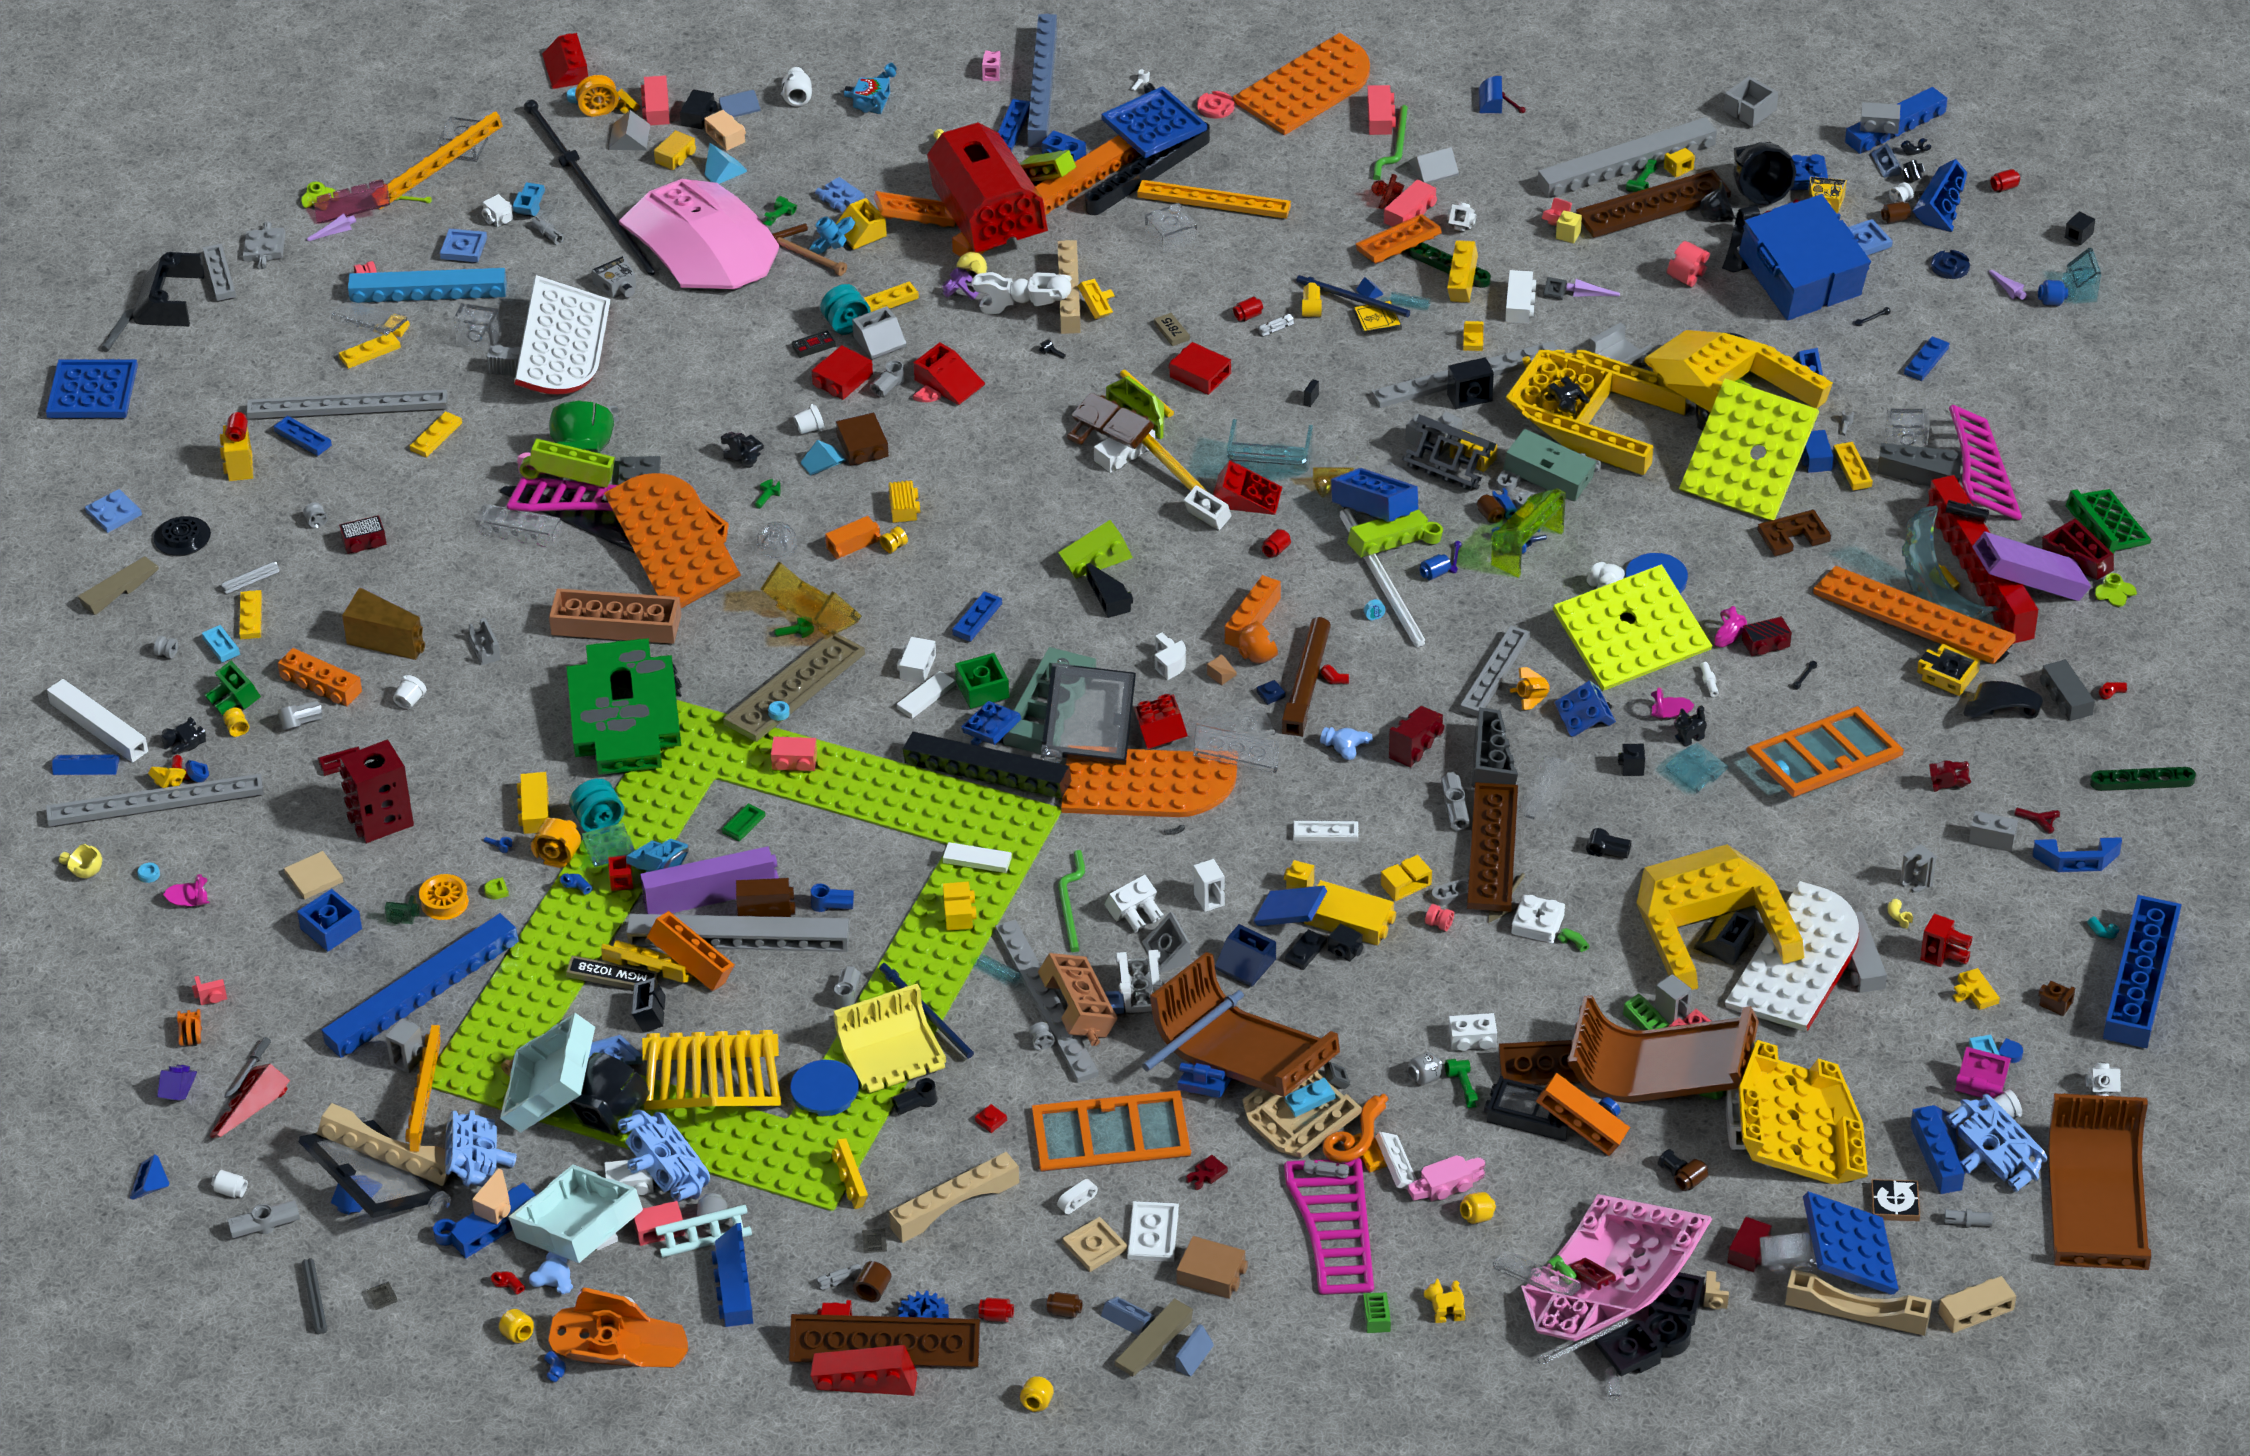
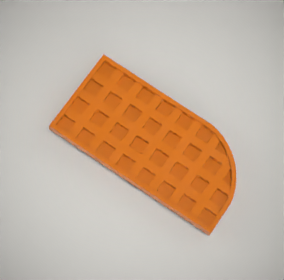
M1338 33L1233 96V101L1285 136L1359 91L1366 84L1369 77V57L1359 44Z
M643 474L633 477L604 493L658 596L680 597V606L683 608L741 576L699 496L686 481L668 474Z
M1068 747V749L1116 754L1117 748ZM1127 749L1126 765L1067 758L1066 765L1070 767L1071 783L1062 797L1061 811L1062 813L1155 817H1189L1201 814L1219 805L1232 792L1237 778L1238 753Z

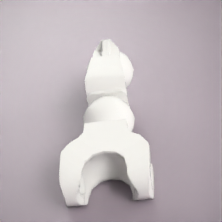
M988 272L975 275L971 283L976 292L989 294L982 298L979 305L980 310L985 314H999L1006 306L1013 305L1014 301L1025 303L1031 300L1034 306H1041L1063 300L1071 292L1070 281L1072 278L1069 275L1038 272L1033 274L1029 281L1020 278L1013 282L1012 278H1003L999 274Z

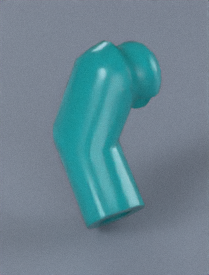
M2095 916L2087 921L2088 925L2099 937L2114 939L2120 931L2116 924H2109L2108 927L2103 926Z

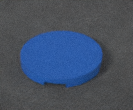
M1647 553L1634 558L1628 564L1626 578L1662 564L1679 593H1682L1686 588L1688 572L1685 565L1671 555Z
M835 1060L810 1062L801 1067L794 1074L791 1081V1096L796 1106L801 1110L817 1113L818 1116H830L845 1111L859 1093V1083L855 1072L848 1065Z

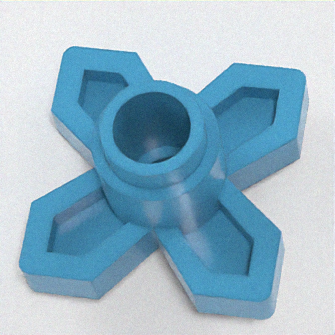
M827 216L818 220L815 226L821 237L812 243L810 251L820 254L830 246L833 249L843 247L847 240L844 235L852 230L855 224L851 216L844 218L837 224Z

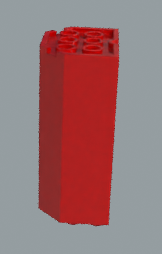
M977 122L943 132L927 154L932 186L975 253L1006 244L1007 239L1010 237L1020 240L1048 231L1042 196L998 132Z

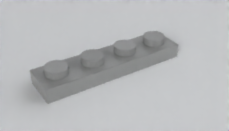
M222 244L202 247L217 301L236 297Z

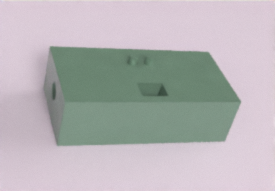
M1524 429L1506 452L1503 470L1514 473L1516 476L1520 475L1521 478L1564 498L1576 501L1593 478L1596 461Z

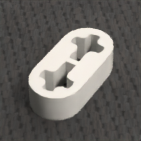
M1085 1179L1062 1194L1057 1202V1206L1065 1214H1070L1094 1198L1098 1188L1089 1179Z

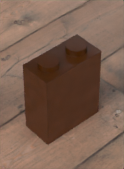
M874 412L836 421L837 437L850 466L889 457L888 442Z
M789 878L736 880L738 916L791 917V915H795V902H791V900H794V887H789Z

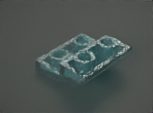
M1698 742L1683 750L1666 765V769L1696 793L1710 780L1715 782L1728 768V765Z
M624 823L582 833V840L594 867L608 864V857L627 856L635 851Z

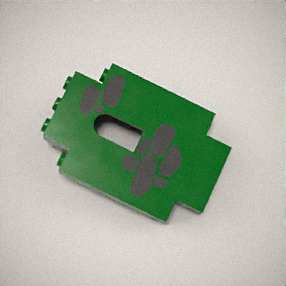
M649 638L586 645L587 664L566 666L575 757L596 755L598 775L662 768L660 748L681 746L672 655L651 657ZM631 677L633 698L612 700L610 679Z

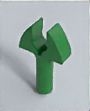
M773 479L760 484V490L764 492L755 502L756 508H762L770 496H780V481L774 487H771Z
M797 618L796 625L777 628L774 630V634L776 637L798 633L801 634L802 638H805L814 632V625L810 619Z

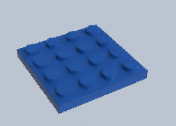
M1164 86L1101 114L1102 121L1144 158L1207 130V124Z
M58 359L46 410L47 418H126L138 368L137 359Z
M1808 1191L1803 1196L1817 1268L1891 1295L1895 1294L1899 1288L1883 1217Z

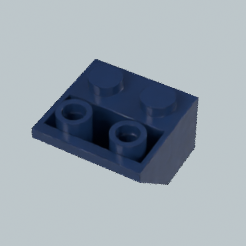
M1238 924L1226 938L1215 969L1253 987L1276 960V941Z

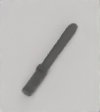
M134 309L125 311L112 332L109 333L108 339L101 347L104 352H108L133 317Z
M263 1037L251 1054L245 1067L226 1092L224 1098L233 1095L240 1088L256 1062L260 1061L262 1054L271 1043L269 1038Z

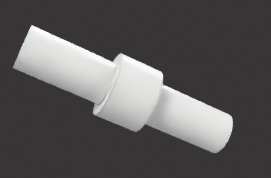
M1703 662L1700 664L1703 682L1708 687L1710 695L1716 697L1719 694L1716 687L1717 680L1714 673L1711 672L1709 664Z

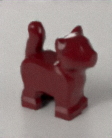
M1944 760L1939 763L1929 764L1934 792L1941 788L1953 787L1954 785L1963 788L1970 784L1972 781L1969 777V763L1967 761L1952 762Z

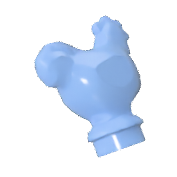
M1325 727L1320 738L1321 744H1325L1326 747L1333 745L1335 750L1346 760H1352L1356 757L1358 745L1369 744V742L1373 741L1371 733L1356 731L1352 728H1342L1335 731L1333 727Z
M549 1252L546 1255V1261L540 1265L537 1271L530 1274L529 1283L533 1287H541L543 1285L557 1287V1292L561 1294L570 1293L573 1285L570 1279V1269L566 1264L567 1258Z

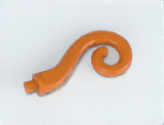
M1385 1094L1380 1096L1373 1095L1363 1106L1360 1117L1361 1138L1355 1146V1139L1349 1132L1338 1131L1326 1137L1322 1146L1326 1158L1337 1163L1350 1162L1368 1151L1373 1141L1374 1121L1386 1109L1385 1103L1388 1101V1097ZM1340 1141L1344 1142L1345 1151L1334 1149V1144Z

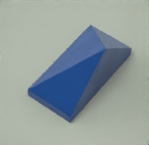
M154 1154L141 1163L130 1199L134 1200L169 1186V1181L157 1155Z

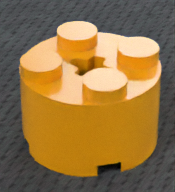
M546 818L531 842V850L537 859L538 857L542 858L545 865L557 868L565 867L572 860L581 844V837L576 829V824L571 820L564 821L557 818Z

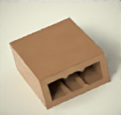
M1192 1236L1177 1268V1284L1230 1299L1232 1292H1237L1239 1288L1240 1275L1245 1274L1247 1271L1248 1261L1245 1260V1250Z

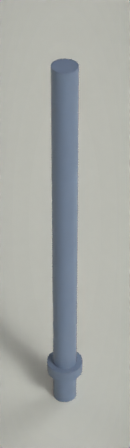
M1238 990L1234 994L1226 996L1220 1005L1143 1063L1142 1068L1148 1072L1226 1010L1234 1008L1237 1002L1244 997L1243 992Z

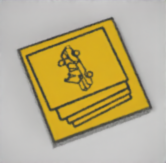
M1391 300L1384 301L1386 303L1392 304ZM1369 305L1353 307V313L1364 337L1402 330L1397 314Z

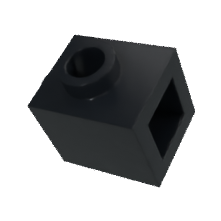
M2079 211L2066 223L2064 238L2082 245L2093 235L2096 219Z
M1644 743L1622 744V752L1618 753V765H1622L1623 776H1644Z
M1340 923L1328 936V951L1335 954L1338 958L1351 961L1363 951V934Z

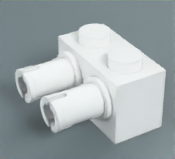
M1146 875L1110 893L1104 904L1116 921L1126 918L1135 933L1139 931L1138 929L1141 930L1146 926V923L1137 913V910L1140 908L1144 909L1152 923L1164 916L1154 902L1157 891Z

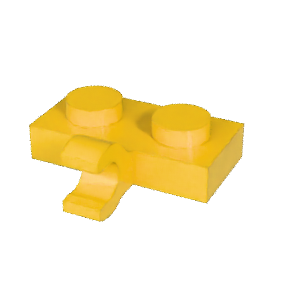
M1095 279L1083 281L1077 285L1095 319L1103 318L1113 313L1108 304V299L1115 296L1111 289L1102 292Z
M1978 968L1958 974L1957 980L1960 984L1954 987L1957 994L1952 996L1957 1003L1971 998L1979 1010L1999 1004L2000 997Z

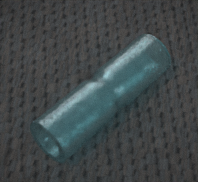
M1392 292L1390 296V301L1393 304L1426 310L1429 309L1431 302L1430 298L1410 296L1409 294Z
M981 954L977 960L978 966L993 974H997V976L1012 984H1015L1020 978V972L1001 964L985 954Z

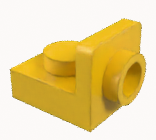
M1464 322L1463 351H1483L1484 322Z

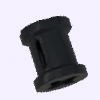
M1671 1149L1664 1151L1658 1160V1166L1661 1168L1665 1167L1672 1173L1673 1177L1676 1176L1678 1170L1687 1164L1685 1160L1675 1156L1674 1151Z

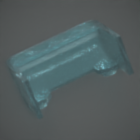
M1233 419L1227 445L1228 461L1231 460L1249 470L1295 473L1297 475L1304 474L1310 467L1313 425L1308 427L1305 448L1237 443V419Z

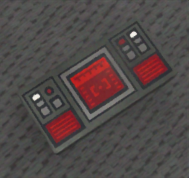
M828 330L792 341V348L799 358L836 347L835 340Z

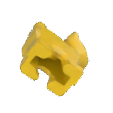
M1436 1278L1435 1283L1430 1284L1424 1290V1297L1432 1302L1434 1312L1436 1313L1435 1323L1446 1322V1314L1450 1313L1454 1314V1321H1465L1464 1296L1459 1287L1460 1283L1457 1280L1453 1281L1451 1285L1452 1292L1443 1293L1438 1278Z

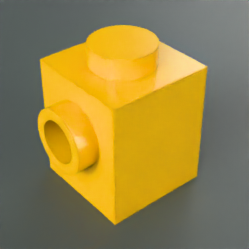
M1294 860L1291 867H1287L1284 873L1286 889L1312 887L1314 884V865Z

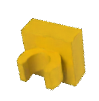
M622 88L618 91L621 99L616 107L622 113L626 114L630 107L634 111L641 107Z

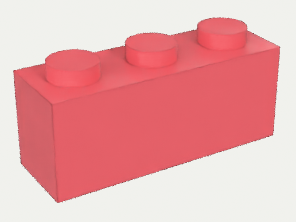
M666 75L644 77V85H641L643 119H647V123L650 126L670 124Z
M1368 85L1369 135H1392V128H1396L1394 93H1391L1390 85Z
M1417 179L1384 209V223L1393 227L1420 214L1424 215L1427 209L1436 204V188Z

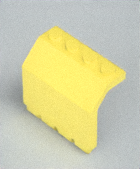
M918 984L885 993L834 1011L835 1028L844 1057L850 1068L857 1075L858 1083L862 1090L867 1089L868 1093L884 1089L883 1083L890 1087L905 1082L904 1076L911 1080L926 1075L925 1069L932 1073L945 1068L946 1056L927 1023L921 1002V989Z

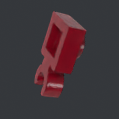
M1210 1155L1195 1166V1172H1191L1186 1176V1182L1190 1183L1196 1180L1194 1189L1199 1190L1203 1187L1205 1181L1212 1184L1226 1174L1228 1167L1215 1156Z

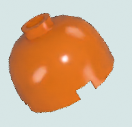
M1258 621L1249 624L1242 630L1239 635L1240 648L1238 650L1244 659L1248 658L1251 662L1260 664L1276 657L1278 649L1274 640L1270 642L1267 637L1270 633Z

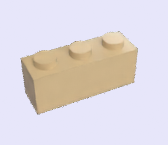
M2000 1276L1995 1279H1988L1974 1287H1967L1953 1295L1945 1296L1940 1299L1938 1313L1951 1332L1955 1333L2013 1311L2016 1295L2004 1278Z

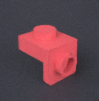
M1554 198L1551 209L1543 211L1542 219L1547 220V223L1557 226V220L1564 210L1570 212L1572 203Z
M199 976L194 977L196 985L192 986L195 998L200 999L201 1005L218 1003L227 999L223 979L201 984Z

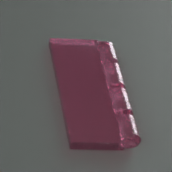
M383 179L369 182V189L367 184L364 183L351 187L352 193H350L348 188L333 192L334 198H332L330 193L317 196V203H314L317 224L336 220L343 213L348 217L389 206L388 185L384 184Z

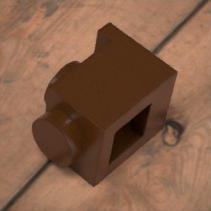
M2050 981L2048 985L2043 984L2038 993L2040 997L2039 1006L2064 1016L2074 1001L2076 988L2071 986L2069 989L2053 981Z

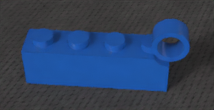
M524 1182L508 1191L511 1206L510 1212L498 1224L479 1217L474 1212L458 1222L450 1219H441L433 1226L435 1241L443 1246L453 1244L466 1259L512 1231L513 1228L509 1216L528 1200L536 1196V1194ZM442 1231H451L447 1234H441Z

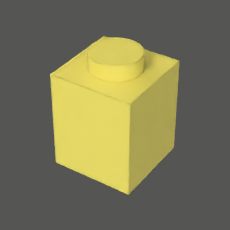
M1564 210L1557 220L1556 239L1575 243L1581 233L1582 215Z

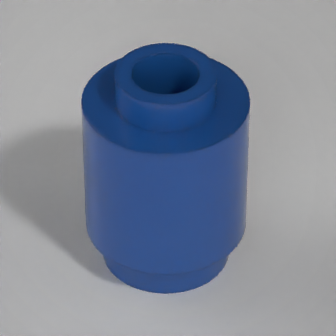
M1438 554L1422 561L1419 571L1423 578H1427L1430 581L1446 574L1451 569V562L1445 554Z

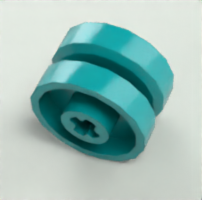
M841 284L832 288L826 293L820 304V310L825 319L841 335L853 333L852 319L871 312L866 300L850 284Z
M595 778L582 783L573 791L569 799L571 810L584 831L590 834L607 832L615 827L624 815L622 801L610 782L605 779Z

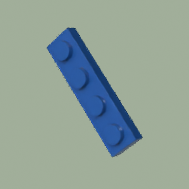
M1012 99L998 131L1011 152L1029 113L1030 101Z

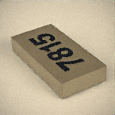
M1172 313L1154 318L1155 326L1172 346L1190 340V335Z

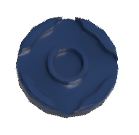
M1944 250L1933 256L1931 268L1940 277L1958 279L1967 275L1970 271L1969 258L1962 252L1956 250L1945 252Z

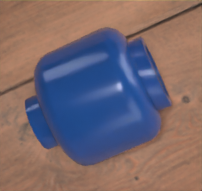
M2045 280L2038 287V299L2044 305L2060 306L2064 299L2068 298V288H2065L2064 283L2060 280Z

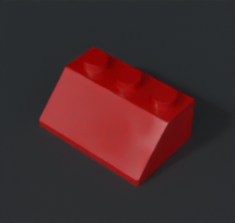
M577 33L558 36L542 53L552 89L578 85L583 79L588 77L587 63Z

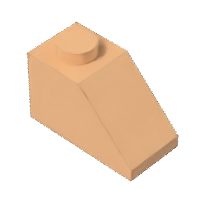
M499 1168L472 1199L474 1214L495 1224H498L503 1218L507 1217L511 1209L503 1170Z

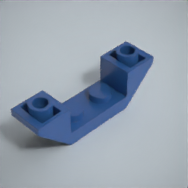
M2122 837L2100 838L2098 851L2059 852L2056 839L2034 840L2032 855L2033 858L2056 872L2102 871L2120 855Z

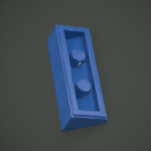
M56 755L52 760L53 775H116L120 755Z

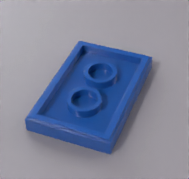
M1325 886L1270 891L1254 922L1257 926L1312 921L1327 890Z

